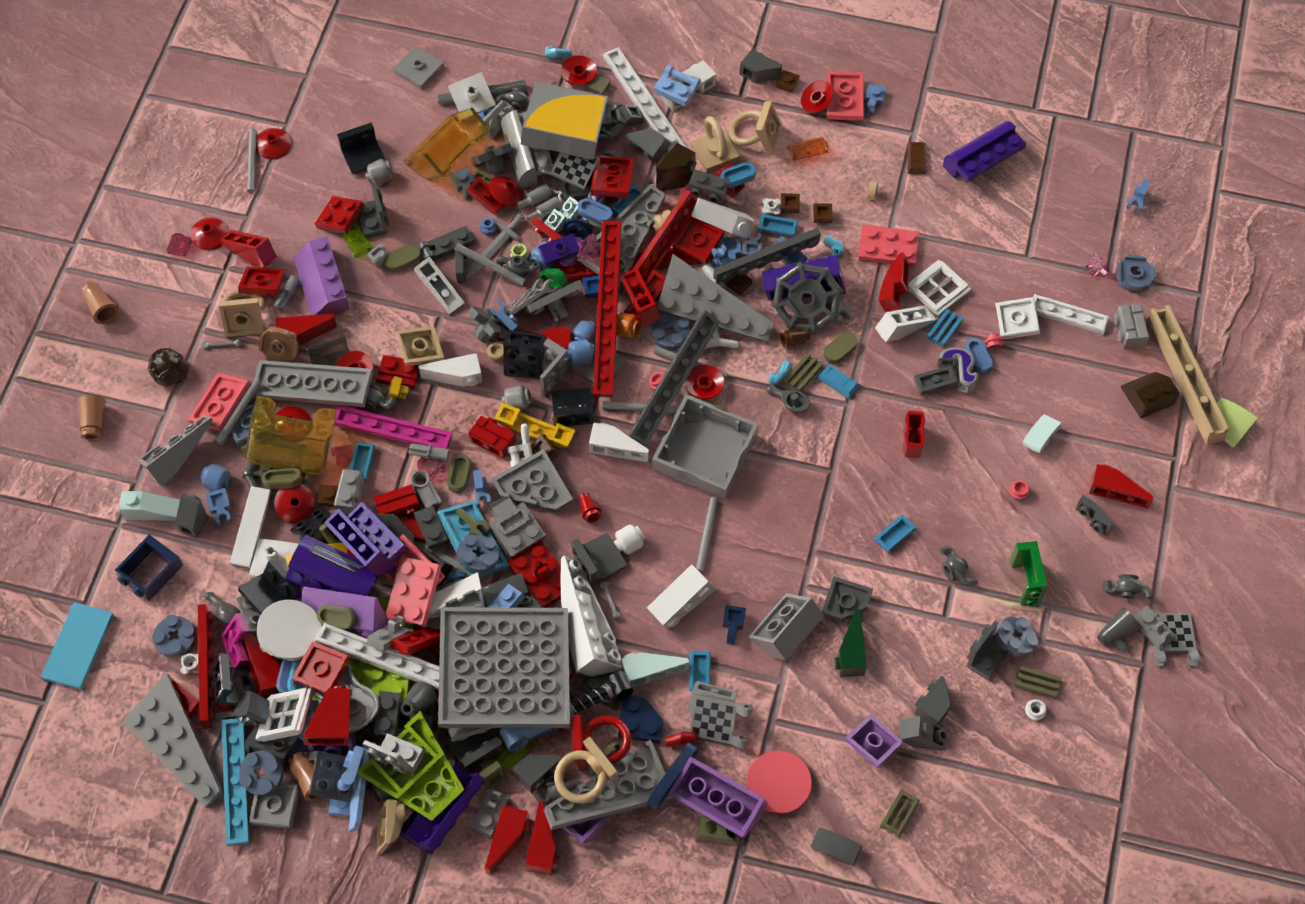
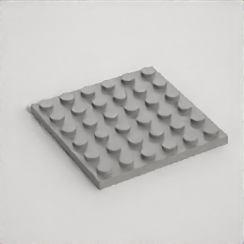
M441 607L438 728L570 727L568 608Z

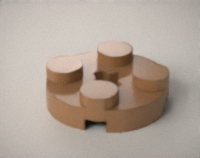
M269 327L262 334L258 348L260 353L263 352L267 361L288 362L296 357L299 345L295 333L283 328ZM275 344L282 345L281 349H278Z

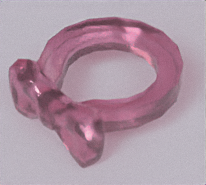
M421 457L417 462L418 470L427 472L431 481L434 480L436 475L446 471L445 464L437 459H430L437 462L435 470L423 469L422 464L427 461V458Z

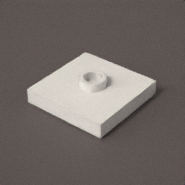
M1034 297L995 303L1000 335L1004 337V340L1040 334Z

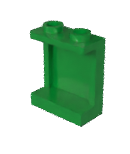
M1037 541L1016 543L1010 560L1011 567H1024L1028 583L1020 598V605L1035 606L1041 603L1047 588Z

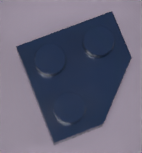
M630 696L624 699L620 720L629 728L631 739L649 741L651 739L654 743H660L663 719L645 697ZM619 730V731H618V738H623V737H622V734H621V732H620V730Z

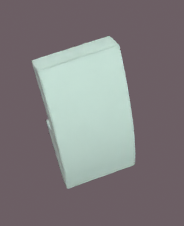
M569 196L559 211L554 208L544 223L556 233L561 231L567 219H573V217L579 215L578 202Z
M1044 414L1026 435L1022 445L1040 453L1049 444L1050 438L1060 429L1061 422Z

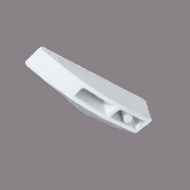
M564 555L561 558L562 608H568V641L576 672L592 677L623 669L615 643V637L578 560Z

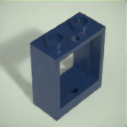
M149 534L115 569V572L118 575L117 580L123 586L127 587L129 585L133 588L132 592L140 599L144 597L150 601L178 572L183 564L179 556ZM153 552L168 565L144 588L128 575Z

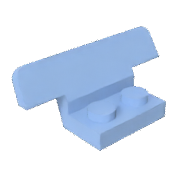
M363 746L364 751L358 770L369 760L368 749ZM357 773L351 802L330 799L328 813L330 816L350 817L348 832H355L360 827L366 779Z

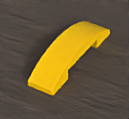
M503 402L494 418L497 423L510 427L519 435H521V425L526 423L529 426L531 440L535 441L541 434H546L555 447L568 448L575 433L574 429L557 423L554 426L522 414L519 408Z

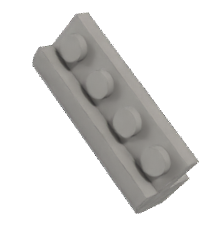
M514 110L503 117L501 128L506 144L510 143L513 149L509 151L519 186L525 189L538 185L537 176L545 174L538 170L542 160L552 166L553 163L548 150L520 145L522 127L527 111L518 114L517 110Z

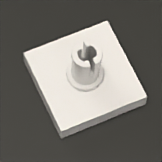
M482 72L448 85L462 120L475 116L484 109H492L496 106Z
M259 538L249 577L253 579L261 575L268 561L273 558L288 572L285 557L294 553L298 544Z

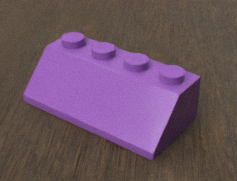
M328 237L309 241L293 258L310 314H336L350 310Z
M309 587L302 589V602L310 606L316 613L322 605L326 604L350 607L356 612L357 622L355 626L342 630L367 639V636L388 625L389 619L376 597Z
M692 757L688 759L668 793L669 796L742 838L758 823L768 806L767 801L763 797Z

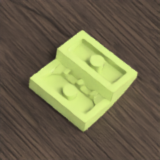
M1220 398L1217 405L1229 428L1224 441L1234 448L1257 417L1241 406L1227 399Z

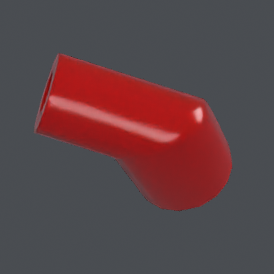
M693 731L681 732L665 737L667 747L675 745L686 746L688 742L695 745L698 740L697 734Z

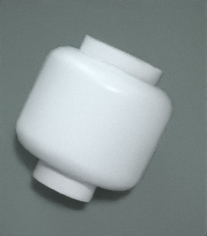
M629 524L615 533L616 540L614 544L619 552L623 551L625 554L630 555L643 547L645 537L638 526L634 527Z

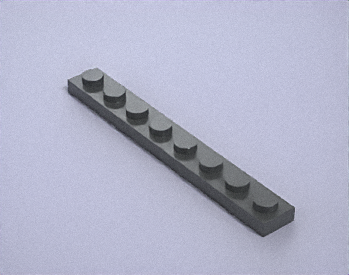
M706 310L700 314L628 434L629 437L644 447L649 443L720 323L719 320Z

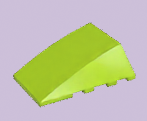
M420 711L404 726L406 729L397 736V738L421 747L426 751L414 775L408 772L401 774L394 770L392 765L387 764V766H383L375 761L376 758L373 759L372 757L357 771V774L433 821L464 791V788Z

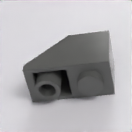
M753 49L740 63L739 75L754 83L779 79L782 73V65L779 62Z
M652 128L628 133L625 136L631 140L629 142L630 145L637 150L639 147L644 150L643 154L651 160L653 157L660 160L671 144L670 140Z
M182 494L175 524L179 532L197 539L209 518L200 498L195 495L188 496Z
M942 675L937 681L934 679L927 688L929 691L925 697L921 695L915 703L917 707L915 715L922 716L937 725L942 722L950 709L946 680Z
M244 691L233 715L238 717V722L247 726L265 724L269 700L251 691Z
M915 716L900 720L899 738L903 743L911 747L943 751L946 750L947 730L922 716Z
M528 754L512 768L513 775L530 793L535 789L538 791L545 785V780L551 775L554 776L556 766L562 757L560 755Z

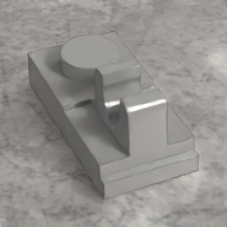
M501 100L479 123V126L488 138H493L502 129L501 121L503 117L509 112L514 111V108L511 105H506L504 100Z
M1148 606L1133 616L1140 626V631L1159 650L1175 640V634Z
M397 615L396 621L390 619L386 627L367 636V644L383 652L389 649L392 639L411 633L410 629L405 628V618Z
M489 790L471 827L472 830L492 838L502 806H507L510 798L498 791Z

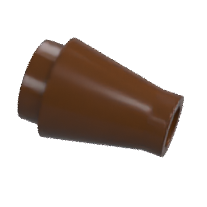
M808 329L785 330L784 333L780 334V341L784 348L791 349L804 341L810 340Z

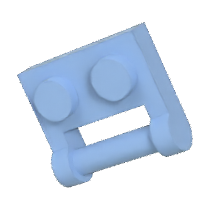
M667 65L664 73L654 86L653 92L686 106L698 89L701 79L688 76ZM670 76H673L691 85L690 87H688L684 84H681L677 81L670 79Z
M355 746L353 751L349 750L343 764V767H346V772L342 774L341 779L337 783L340 791H347L354 782L364 751L363 747Z

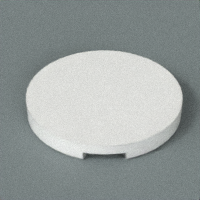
M281 600L268 606L260 615L257 624V638L262 648L269 655L288 661L303 659L312 641L315 642L322 625L318 621L317 613L307 604L296 600Z

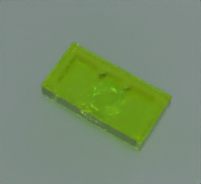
M356 221L347 234L340 233L355 258L372 251L369 242Z
M535 738L529 741L524 748L516 752H510L506 746L496 761L504 770L513 775L512 768L532 751L538 743V739Z

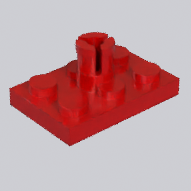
M597 155L599 160L594 170L591 196H605L609 199L628 198L634 169V158Z
M541 540L507 561L508 567L514 575L522 574L528 594L533 596L542 608H546L561 599V567Z

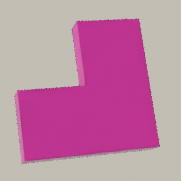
M243 613L235 614L221 635L225 650L229 654V660L234 668H244L249 660L242 644L243 639L249 632Z

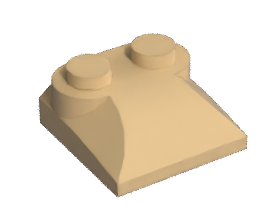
M434 326L396 331L405 365H422L444 360Z
M387 799L378 811L377 854H382L390 848L401 832L403 821H407L408 809L404 808V804L397 800Z

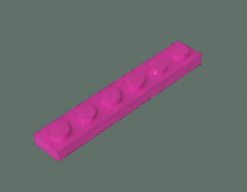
M341 405L338 406L332 421L333 426L407 444L425 446L432 444V447L444 449L449 448L453 437L452 432Z

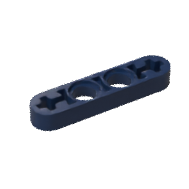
M688 742L650 795L647 805L655 810L660 808L688 759L696 757L699 750L698 746Z

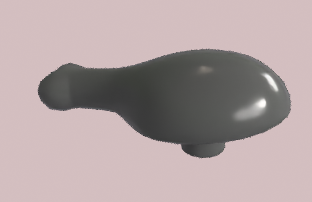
M770 384L766 389L768 394H774L779 397L785 407L794 413H805L810 408L809 398L800 391H782L775 384Z
M214 592L205 593V599L215 606L216 615L224 624H229L235 614L241 613L236 606L220 600Z

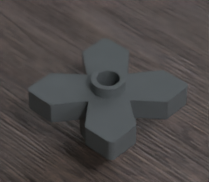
M510 143L496 148L492 145L483 149L484 153L470 159L473 165L485 162L488 171L490 170L491 174L505 169L502 154L513 149Z
M472 306L468 311L469 315L479 322L475 328L474 335L483 343H487L492 338H498L499 336L505 339L507 331H511L506 325L501 323L499 317L494 315L490 309L483 311L478 307Z

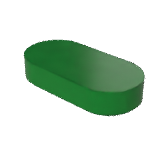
M546 268L540 272V279H544L542 281L543 284L548 279L553 280V282L549 283V288L557 286V289H562L568 284L565 274L559 269Z

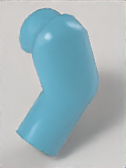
M553 46L545 48V56L549 59L570 58L572 55L571 49H559Z
M827 235L823 243L831 247L833 256L837 255L838 258H841L844 255L843 243Z
M783 361L778 374H770L769 383L780 385L792 367L791 362Z

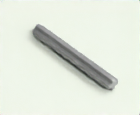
M524 79L488 85L492 96L510 93L514 87L526 90ZM450 92L437 95L439 105L455 103Z

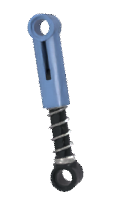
M624 671L611 674L606 679V684L601 685L600 689H593L592 693L584 694L583 697L575 698L573 702H569L570 722L573 715H579V712L587 711L592 706L596 707V704L602 701L605 703L606 699L611 700L614 698L616 701H622L630 697L634 692V688ZM501 728L500 734L508 750L516 752L524 748L529 741L556 728Z

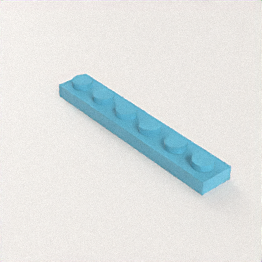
M238 718L221 720L226 845L228 847L250 844L248 791L239 782L240 765L246 757L245 725L238 722Z

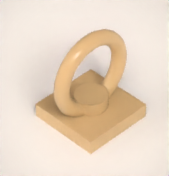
M765 101L762 111H746L732 120L728 128V136L734 144L749 146L761 141L766 153L774 154L783 125L772 101ZM753 117L759 118L756 135L746 139L736 136L735 130L742 121Z
M712 116L706 117L704 121L706 136L691 141V147L704 170L708 173L739 161L740 155L718 121Z
M235 290L223 297L221 302H219V311L225 337L264 333L265 328L261 314L266 305L264 295L240 294L238 290ZM243 296H251V297H254V298H252V299L234 300V299H236V298H238V297H243Z
M591 737L583 741L587 751H574L567 754L559 761L555 769L554 782L558 792L566 800L573 803H587L597 798L606 785L607 777L612 784L620 779L616 769ZM578 759L586 760L598 776L597 784L593 790L581 795L570 792L563 782V773L566 766Z

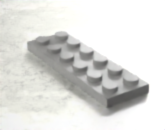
M260 360L255 378H260L262 383L252 398L365 407L373 371L366 368Z

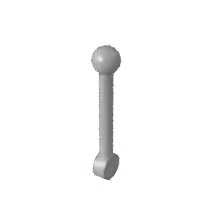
M240 339L220 343L204 341L201 346L204 350L218 346L236 345L240 347L242 341Z
M602 582L600 588L606 594L613 612L612 617L618 620L621 615L616 611L608 591V583Z

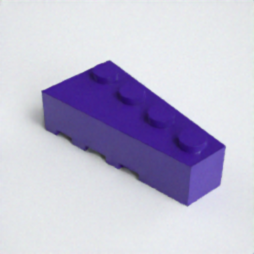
M837 255L826 256L817 260H807L802 263L824 268L828 267L840 288H843L842 294H846L844 277ZM789 264L785 267L770 268L762 271L764 290L768 300H774L777 284L776 278L782 276L798 264ZM804 272L805 278L817 280L820 276L819 274ZM800 273L787 282L792 285L800 280ZM823 277V279L821 280V284L823 285L826 291H832L831 287ZM785 286L783 288L782 299L788 298L789 289ZM803 294L804 297H811V294Z

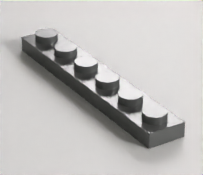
M816 228L714 268L713 278L716 284L727 282L732 277L745 275L755 268H763L768 263L778 262L788 255H796L803 249L813 248L819 244L821 233Z

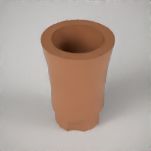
M94 282L85 284L81 289V293L94 321L97 324H106L114 320L119 313L118 306L110 300L98 284Z
M97 395L81 396L78 398L80 436L85 440L95 441L101 438L106 399Z
M300 751L288 760V765L303 792L305 800L313 801L319 798L318 796L309 795L314 762L308 761V754Z

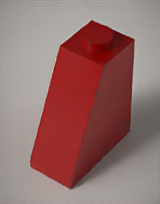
M334 686L327 689L304 732V745L348 746L350 688Z

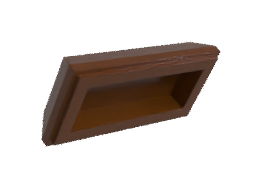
M907 143V174H926V143Z

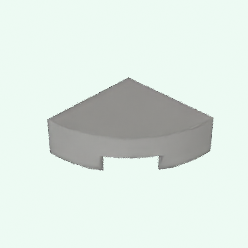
M380 243L367 256L379 267L383 263L387 251L384 245Z

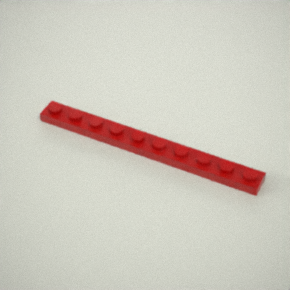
M602 221L593 383L594 397L614 396L621 221Z

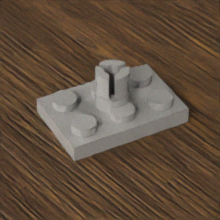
M580 280L528 304L522 308L524 315L530 313L532 316L545 310L544 306L547 305L556 322L568 316L561 297H564V299L570 298L578 294V289L583 286Z

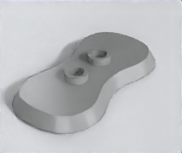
M349 662L336 686L350 688L349 733L362 729L373 720L379 710V700L374 691L357 681ZM312 689L313 695L320 699L323 698L324 693Z

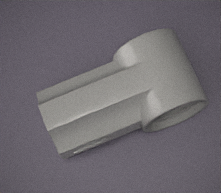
M421 470L416 471L411 479L414 492L418 495L424 508L433 506L435 511L442 506V501L434 489L428 473ZM418 481L426 482L423 485L416 484Z

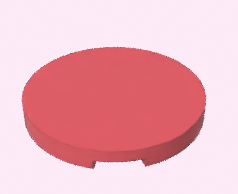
M771 751L759 756L752 763L747 774L746 784L748 790L767 801L768 806L764 812L769 814H790L800 809L806 803L810 795L812 780L808 767L799 757L786 751Z

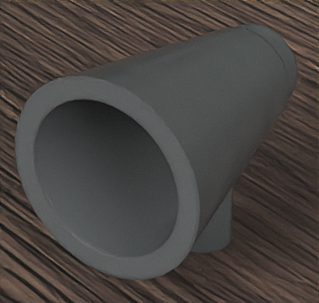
M1122 607L1099 632L1097 638L1103 646L1115 642L1119 649L1124 651L1128 648V645L1122 638L1139 631L1140 626L1133 615L1126 608Z
M426 682L415 683L403 701L401 711L405 715H410L411 720L418 712L433 707L436 702L434 688Z

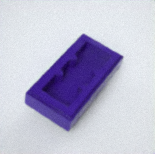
M574 234L538 246L545 265L580 253L581 251Z

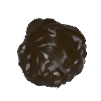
M160 348L152 353V356L149 358L148 372L155 383L167 387L180 383L186 379L188 374V367L183 361V355L171 348Z

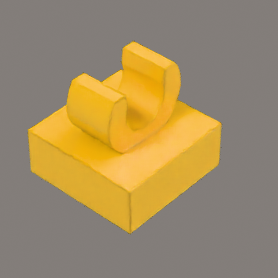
M394 376L389 387L387 400L390 397L406 399L409 387L401 385L402 378Z

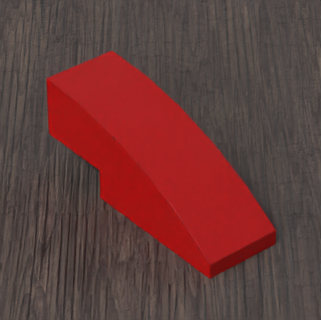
M901 252L893 261L880 289L878 301L885 312L900 310L901 295L908 293L910 262L904 252Z

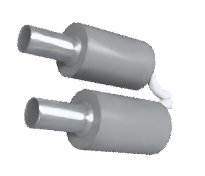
M544 184L527 193L526 199L517 203L519 209L529 204L534 206L551 197V191L558 194V198L554 197L537 206L536 212L527 216L529 222L535 216L544 219L551 214L554 208L558 211L562 208L561 195L563 193Z

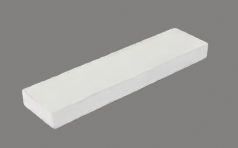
M1034 294L1037 316L1100 335L1104 334L1109 316Z
M251 486L232 552L231 565L251 568L272 494L271 490Z

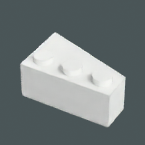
M691 564L647 609L663 626L669 629L677 625L682 617L717 589Z
M478 572L434 593L425 627L430 626L435 630L440 629L441 607L485 608Z

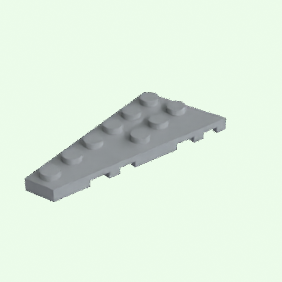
M652 184L613 220L621 221L622 224L619 275L631 270L654 222V216L658 214L665 200V193ZM601 232L577 255L578 261L598 275L600 270ZM619 276V290H621L623 282Z
M674 254L672 255L657 306L658 311L697 321L700 314L706 310L720 321L717 328L761 341H769L773 322Z
M166 673L122 722L204 807L209 808L223 793V790L214 770L208 763L207 755L198 741L199 738L192 722L181 704L180 696L172 684L171 676Z
M651 739L639 749L630 752L628 756L619 762L612 764L620 779L612 784L607 777L602 793L594 800L587 803H573L561 796L547 805L544 813L551 830L647 806L650 795L665 775ZM597 774L586 783L583 782L577 786L572 793L581 795L593 790L598 781ZM668 795L665 801L673 799V797Z

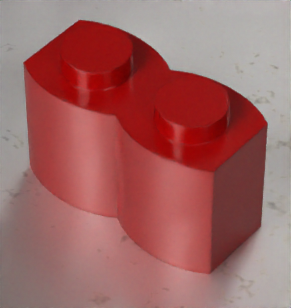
M908 411L906 414L902 446L905 457L919 458L921 456L925 441L923 431L925 415L921 411Z

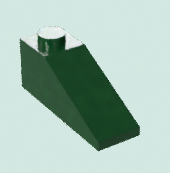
M860 609L855 610L840 646L838 657L834 659L835 670H839L840 677L865 676L867 666Z

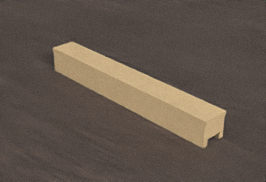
M1166 305L1165 309H1151L1147 318L1148 323L1205 443L1211 444L1224 441L1229 428L1170 305Z

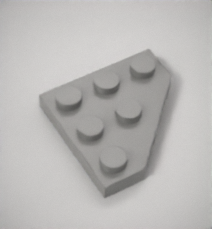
M544 449L491 479L501 497L508 496L513 501L524 502L525 504L558 511L574 501Z

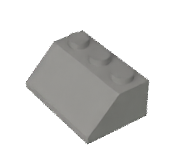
M786 593L748 638L772 657L786 661L793 655L795 649L805 641L813 628L819 624L824 614L812 598Z

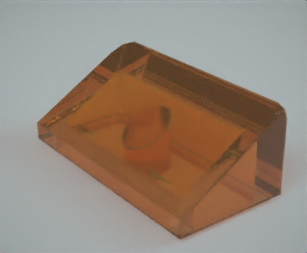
M823 137L787 146L793 161L828 153L829 145Z

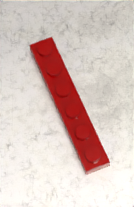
M686 190L633 267V269L637 268L644 282L652 271L656 270L691 218L698 199L692 191Z
M206 604L197 605L199 719L202 727L208 729L212 728V720L216 719L215 708L212 707V700H215L214 688H211V681H213L211 662L214 661V651L211 649V643L214 642L213 630H210V624L213 623V613L208 610Z

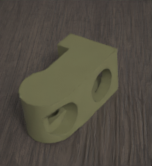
M702 816L698 825L696 841H710L727 846L737 845L739 835Z

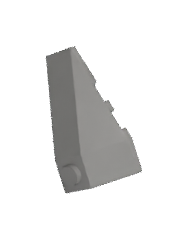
M204 415L187 426L182 435L171 436L166 445L162 447L157 445L138 459V462L160 486L168 484L173 480V476L179 471L213 422V419L208 415Z

